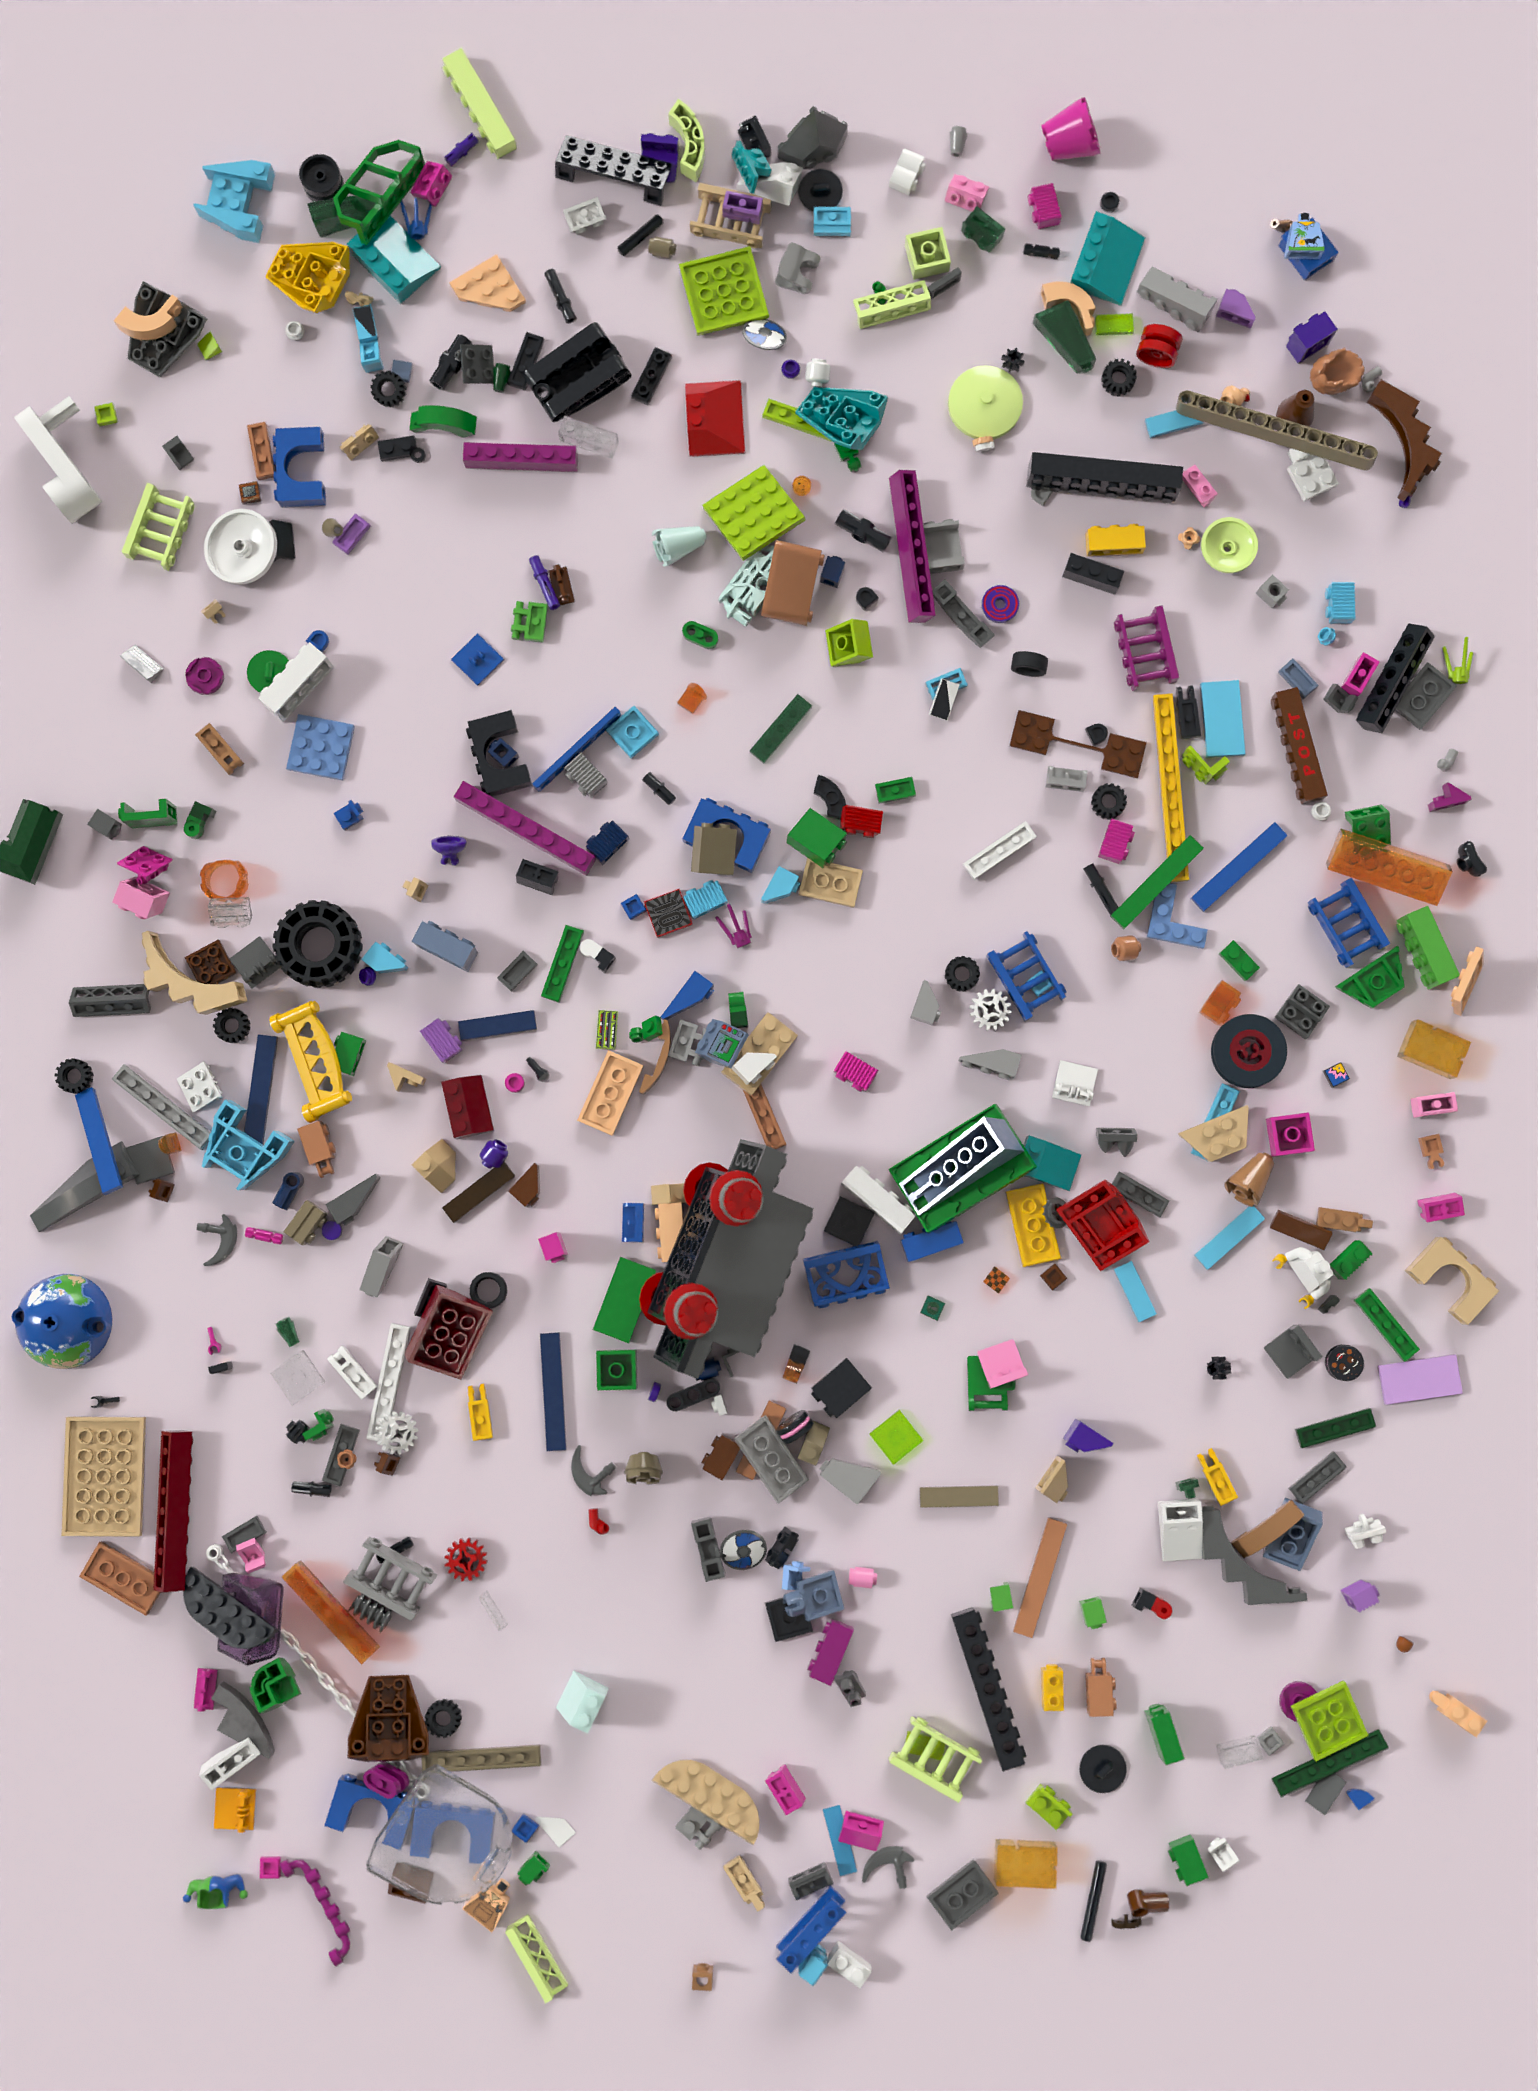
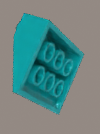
M1096 211L1070 283L1082 288L1090 296L1121 306L1145 237L1116 218Z
M391 215L368 245L361 243L358 233L346 243L354 258L400 304L441 268L414 239L410 238V235H407V231Z

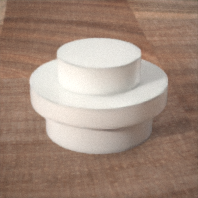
M297 321L289 322L285 329L287 337L291 340L301 339L304 335L303 325Z
M1317 802L1313 805L1311 813L1316 820L1323 821L1330 816L1331 808L1325 802Z

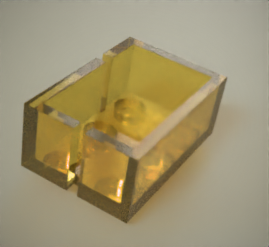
M1421 1020L1412 1021L1397 1057L1448 1079L1457 1078L1463 1061L1460 1059L1466 1057L1471 1042L1442 1029H1433L1434 1026Z
M995 1839L994 1881L996 1886L1056 1889L1057 1870L1055 1866H1057L1058 1848L1055 1842L1017 1840L1019 1849H1016L1013 1840Z

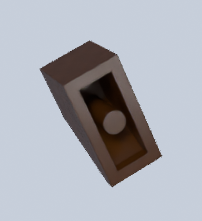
M536 1163L508 1191L525 1207L529 1205L532 1207L539 1200L537 1196L540 1194L539 1165Z

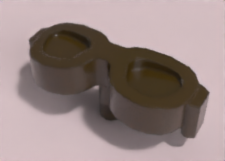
M1124 1914V1921L1111 1919V1926L1117 1929H1132L1142 1925L1141 1917L1128 1920V1914Z

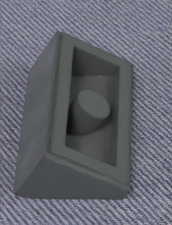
M1337 1774L1319 1780L1305 1801L1320 1813L1326 1815L1345 1786L1346 1781Z

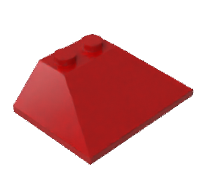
M741 380L685 383L689 457L745 453Z
M1107 1180L1101 1181L1056 1209L1100 1271L1149 1243L1139 1218L1119 1190Z

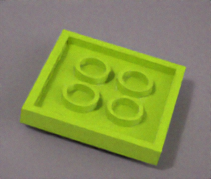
M1345 1681L1338 1682L1291 1706L1315 1761L1369 1736Z

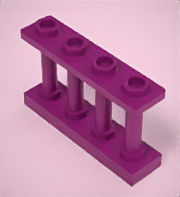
M1163 605L1156 606L1150 616L1124 621L1122 614H1119L1116 621H1114L1115 632L1119 633L1120 637L1118 639V646L1120 650H1123L1124 657H1122V663L1128 672V675H1126L1127 685L1131 686L1132 691H1135L1138 688L1139 682L1163 677L1168 679L1169 684L1176 683L1179 679ZM1150 623L1156 627L1155 634L1131 639L1127 637L1126 628ZM1154 641L1160 644L1159 652L1135 657L1131 655L1130 646ZM1158 659L1164 662L1165 667L1163 670L1136 675L1134 664Z

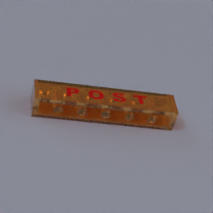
M301 1560L295 1563L282 1576L284 1581L361 1665L380 1648L377 1642Z

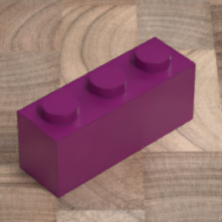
M833 1618L830 1623L826 1622L822 1631L825 1634L822 1641H818L815 1652H817L815 1660L811 1659L807 1670L810 1671L809 1677L829 1686L832 1685L834 1676L838 1671L854 1632L853 1627Z

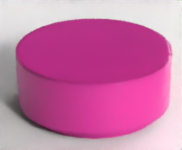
M512 1073L506 1077L505 1086L510 1092L517 1093L524 1088L525 1081L521 1075Z

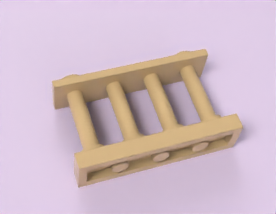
M699 183L698 198L702 200L697 222L690 221V233L698 237L707 236L751 246V248H762L763 236H758L763 214H770L772 200L763 198L759 225L753 223L751 234L740 232L743 221L735 220L733 230L722 228L724 222L722 207L726 191L755 197L760 196ZM711 201L720 203L715 226L704 224L709 202Z

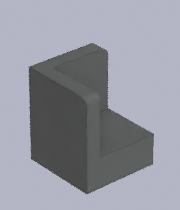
M178 436L162 446L179 470L194 460Z

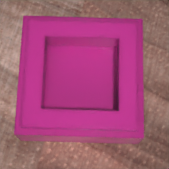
M261 1856L260 1879H279L281 1877V1856Z

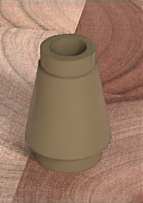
M329 518L323 522L322 531L327 537L342 535L343 527L337 520Z

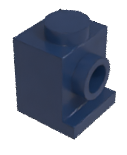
M502 738L498 741H493L489 746L488 753L504 769L510 768L519 758L518 753ZM501 752H506L503 757H500Z

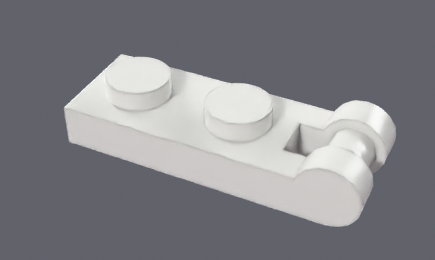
M343 1345L338 1348V1352L335 1355H330L327 1358L361 1399H364L377 1387L376 1383ZM344 1357L346 1362L343 1365H341L339 1363V1360H341Z

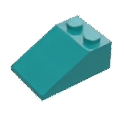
M1030 1135L1026 1136L1024 1147L1037 1168L1024 1176L1070 1191L1081 1154Z

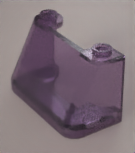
M238 1573L223 1575L222 1588L228 1593L234 1592V1597L279 1630L264 1645L250 1649L231 1647L218 1638L217 1651L246 1666L273 1658L278 1653L280 1646L283 1585L275 1580Z

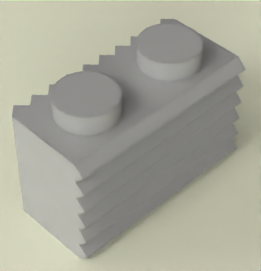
M582 753L564 767L567 772L565 776L570 782L573 783L575 781L579 785L577 789L584 796L588 794L592 798L608 783L606 778Z

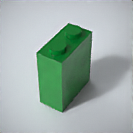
M809 808L788 833L786 843L824 868L827 863L830 865L836 857L835 853L845 847L847 833Z
M1153 1704L1149 1706V1709L1144 1712L1160 1759L1165 1765L1185 1760L1170 1712L1164 1705Z

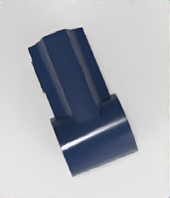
M291 1172L283 1177V1183L272 1202L275 1206L284 1210L289 1209L299 1188L304 1183L302 1174ZM291 1176L297 1178L295 1186H292L289 1182Z

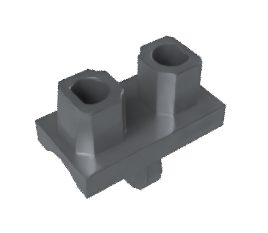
M851 1670L845 1671L843 1675H835L834 1680L850 1707L861 1705V1698L866 1697V1691L859 1682L857 1674Z

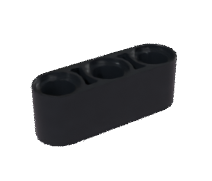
M711 1378L677 1391L668 1397L667 1407L671 1411L676 1412L714 1397L720 1391V1383L717 1379ZM709 1382H714L717 1385V1390L713 1393L708 1392L706 1389V1385ZM692 1389L697 1390L699 1393V1398L696 1400H691L688 1397V1392ZM672 1397H678L681 1400L679 1407L671 1406L670 1400Z

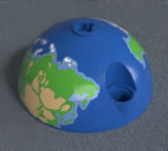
M58 1274L39 1281L26 1292L18 1308L13 1311L11 1316L23 1350L36 1362L55 1369L77 1368L93 1360L105 1347L112 1329V1311L104 1292L91 1280L75 1274ZM23 1311H24V1321L21 1320V1313H22ZM51 1319L55 1321V1325L50 1323ZM99 1322H102L104 1325V1328L101 1332H99L97 1329V1324Z

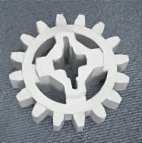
M985 989L984 995L978 992V999H972L975 1005L969 1006V1009L974 1010V1012L970 1013V1016H975L973 1023L979 1022V1028L984 1025L986 1026V1031L990 1029V1026L997 1030V1025L1003 1027L1002 1021L1009 1020L1006 1015L1011 1014V1011L1007 1010L1011 1003H1005L1008 997L1002 998L1001 991L995 994V989H992L990 993ZM988 997L993 998L992 1001L985 1002L983 1000ZM999 1002L1001 1003V1005H1002V1007H1003V1012H1002L1001 1010H999V1006H998V1003H999ZM990 1006H993L994 1012L988 1014V1009L986 1007L989 1008ZM978 1008L982 1011V1018L978 1014ZM990 1018L999 1019L995 1022H987Z
M392 1411V1416L385 1414L386 1420L380 1419L381 1427L376 1426L375 1428L379 1430V1433L375 1434V1437L380 1439L377 1444L383 1445L382 1450L385 1452L388 1450L390 1454H394L396 1451L400 1455L402 1449L408 1452L407 1446H414L412 1440L418 1439L414 1435L418 1429L413 1427L416 1421L411 1420L412 1417L407 1414L405 1416V1413L401 1411L399 1415L395 1411ZM396 1420H401V1421H404L405 1423L397 1424L395 1421H396ZM394 1441H395L396 1443H398V1445H390V1444H388V1443H393Z

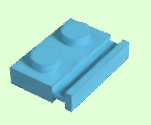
M814 207V236H851V207Z

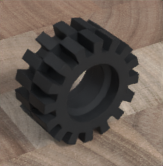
M1121 358V361L1115 359L1114 362L1110 361L1106 365L1101 382H1103V388L1106 387L1105 391L1107 393L1111 391L1113 396L1115 393H1117V396H1120L1121 393L1124 396L1132 390L1137 379V371L1134 370L1135 366L1133 364L1129 365L1130 361L1127 360L1125 363L1124 359ZM1117 371L1122 372L1126 376V381L1116 383L1112 379V374Z
M387 370L386 372L381 371V374H376V378L371 381L373 384L370 385L373 398L386 407L399 405V402L404 400L402 399L403 396H406L404 380L396 373ZM386 382H392L395 386V392L391 396H385L382 393V386Z
M1114 783L1101 785L1091 798L1092 810L1096 811V815H1100L1102 819L1107 818V820H1110L1111 818H1117L1125 809L1127 795H1124L1125 791L1121 790L1119 785L1114 786ZM1103 796H1114L1116 805L1113 808H1106L1102 804Z
M958 956L949 962L945 969V979L947 980L946 983L951 986L950 988L965 992L976 985L980 976V968L975 960H971L970 957ZM958 967H966L969 970L970 976L967 980L960 981L956 978L955 970Z
M228 1008L216 1014L217 1018L213 1020L215 1021L213 1028H215L214 1033L218 1035L219 1039L228 1043H239L240 1040L243 1041L245 1039V1036H248L249 1033L247 1032L251 1028L249 1026L251 1023L244 1012L236 1008ZM231 1018H235L239 1023L238 1029L233 1033H229L225 1029L226 1021Z
M75 1058L66 1059L65 1062L60 1063V1067L56 1068L58 1072L55 1073V1077H57L55 1082L65 1092L78 1094L86 1090V1088H90L91 1085L89 1083L93 1082V1079H91V1076H94L93 1072H91L92 1068L82 1060ZM72 1069H78L81 1073V1078L77 1083H70L68 1081L67 1075Z
M447 1699L437 1700L428 1708L424 1717L426 1718L424 1722L425 1725L427 1724V1731L430 1730V1734L437 1735V1738L441 1736L447 1738V1736L453 1735L459 1728L462 1720L461 1709H458L457 1703L453 1704L452 1700L447 1701ZM440 1711L448 1712L451 1717L450 1723L446 1726H441L436 1721V1715Z

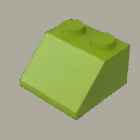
M850 619L825 630L831 667L861 663L873 658L868 621Z

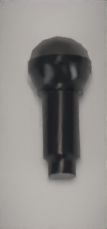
M531 1057L526 1059L528 1065L536 1073L538 1081L545 1082L549 1079V1072L541 1068Z

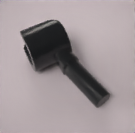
M94 1396L90 1398L98 1400V1404L91 1406L92 1408H99L107 1403L120 1402V1397L103 1398L102 1396Z

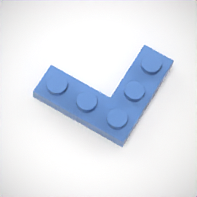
M1169 883L1154 898L1147 938L1203 949L1208 929L1170 922L1177 885Z

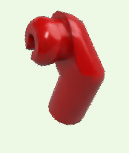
M598 1508L588 1509L590 1528L600 1535L607 1534L609 1532V1525L599 1519Z

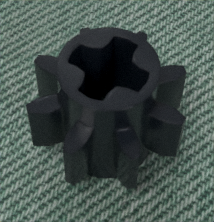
M1008 348L1007 355L1004 354L1001 360L1005 361L1002 368L1006 367L1009 373L1014 370L1019 372V365L1023 366L1025 362L1021 360L1024 353H1019L1017 348L1011 351Z
M1225 1356L1211 1357L1212 1361L1207 1363V1373L1213 1376V1380H1226V1375L1231 1373V1363L1226 1361Z
M300 1419L297 1422L292 1420L286 1426L288 1431L286 1436L295 1444L300 1441L305 1443L307 1440H305L303 1433L310 1429L309 1426Z

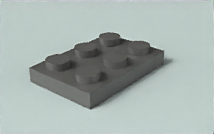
M1427 662L1410 682L1395 710L1421 730L1457 685Z
M973 1859L929 1893L927 1899L952 1931L999 1893Z

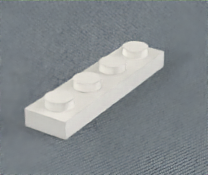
M1025 821L963 863V866L972 879L975 880L1034 840L1037 836Z

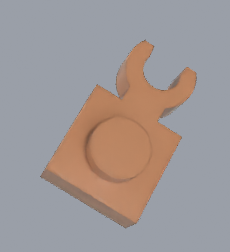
M1435 1134L1418 1138L1423 1157L1429 1156L1428 1168L1434 1169V1161L1438 1162L1439 1167H1443L1444 1161L1439 1157V1153L1444 1152L1440 1135Z

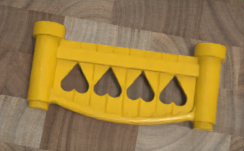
M309 1001L285 1013L274 1014L269 1018L272 1029L278 1034L284 1031L310 1102L302 1106L303 1117L309 1123L352 1101L351 1093L343 1090L341 1068L334 1045L323 1024L317 1018L316 1014L320 1011V1007L316 1001ZM307 1022L311 1024V1030L314 1033L312 1038L300 1036V1032ZM313 1040L317 1041V1048L320 1049L318 1056L306 1053ZM320 1058L324 1060L323 1065L327 1069L325 1074L312 1071ZM326 1076L330 1077V1084L333 1085L331 1092L319 1089Z

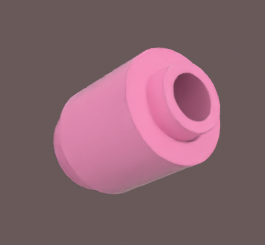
M863 1567L850 1568L849 1584H852L853 1587L872 1589V1585H876L877 1573H874V1569Z

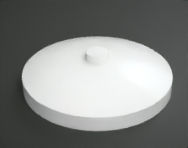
M236 509L220 516L210 527L204 544L205 559L211 571L225 582L235 585L248 584L261 578L271 567L277 552V538L272 525L259 513L248 509Z

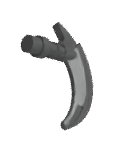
M225 1214L222 1215L223 1223L220 1226L209 1225L208 1223L197 1224L198 1231L218 1233L221 1236V1243L217 1253L205 1262L204 1266L214 1265L224 1260L232 1252L236 1244V1224L233 1225Z
M578 1445L571 1462L574 1481L589 1496H592V1494H607V1491L601 1488L600 1481L605 1479L606 1476L611 1475L616 1466L611 1462L594 1478L586 1473L581 1464V1445Z
M900 1846L882 1848L875 1852L867 1861L863 1870L862 1882L865 1883L869 1874L878 1866L894 1864L899 1889L907 1888V1880L902 1865L905 1861L914 1862V1858L903 1851V1847Z

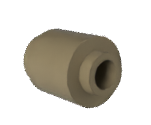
M650 238L648 253L653 256L671 259L672 255L676 253V244H674L673 239Z

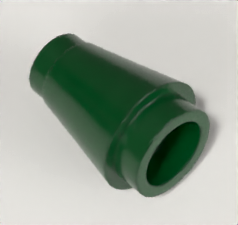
M496 363L495 367H493V391L504 393L511 374L509 365Z

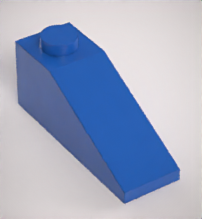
M694 971L661 1015V1019L668 1020L703 1002L705 998L708 1000L714 992L712 989L714 987L713 983Z

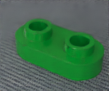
M689 621L684 624L682 633L686 640L706 649H712L718 644V634L715 630L695 621ZM694 630L695 634L690 635L688 632ZM708 637L713 639L711 642H706Z

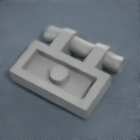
M680 1019L668 1056L687 1062L690 1055L694 1057L692 1064L699 1066L704 1058L696 1054L695 1050H692L691 1047L694 1039L700 1041L703 1038L706 1028L703 1029L702 1035L696 1033L698 1025Z
M693 1807L687 1811L675 1826L690 1841L696 1835L699 1840L695 1846L699 1850L705 1844L708 1845L713 1834L723 1827ZM708 1821L711 1826L704 1833L701 1827Z

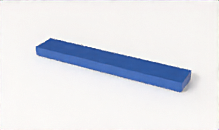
M615 706L532 783L534 788L540 792L564 770L565 766L585 751L608 727L621 717L619 709Z
M1274 822L1191 897L1192 901L1204 912L1288 835Z
M91 1087L76 1094L75 1098L102 1193L108 1195L123 1188L97 1094L95 1089Z

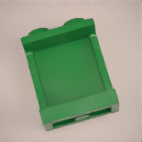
M159 799L158 811L135 812L125 802L120 803V808H118L119 819L132 829L177 825L176 806L167 799Z

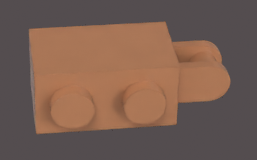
M317 1121L297 1128L309 1165H316L320 1178H323L328 1173L334 1174L330 1160L335 1158L334 1153H336L333 1142L329 1141L328 1135L330 1132L327 1124ZM326 1161L327 1166L321 1167L320 1163Z
M1091 1658V1673H1085L1087 1713L1090 1717L1114 1716L1113 1710L1117 1709L1116 1698H1113V1690L1116 1689L1115 1678H1112V1675L1106 1672L1105 1658H1101V1660ZM1095 1668H1101L1102 1672H1095Z

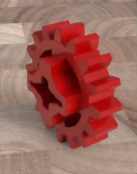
M468 1537L466 1542H464L463 1538H460L459 1544L454 1541L452 1543L454 1548L449 1547L447 1549L450 1554L444 1557L449 1560L445 1567L450 1566L451 1569L448 1573L454 1572V1579L461 1576V1581H464L466 1577H468L469 1581H472L473 1575L478 1578L480 1576L479 1570H485L482 1564L488 1563V1560L483 1559L487 1552L481 1551L484 1545L477 1546L478 1540L472 1543L471 1537ZM468 1547L473 1548L476 1552L470 1551ZM459 1548V1556L453 1559L454 1553ZM465 1555L471 1559L468 1564L466 1561H462ZM479 1560L478 1566L473 1570V1563ZM456 1566L461 1567L464 1572L458 1570Z

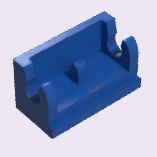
M623 1203L622 1242H643L644 1203Z

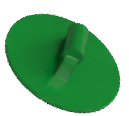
M273 650L257 653L251 658L247 666L249 683L256 691L261 693L265 687H269L273 683V678L278 673L284 671L289 660L282 653Z

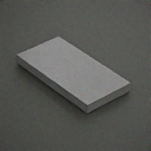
M764 1415L734 1438L776 1503L783 1501L809 1480L786 1444L782 1441V1438L777 1434L776 1429L767 1416Z

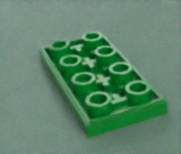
M620 1257L593 1330L629 1343L641 1313L639 1302L641 1288L646 1280L653 1276L657 1270Z

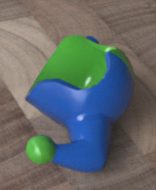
M239 1874L225 1878L210 1876L206 1879L191 1881L186 1895L183 1896V1901L185 1903L190 1902L191 1895L197 1892V1908L223 1909L228 1907L229 1893L232 1889L236 1887L240 1891L239 1897L241 1899H246L248 1892L245 1890L243 1879Z

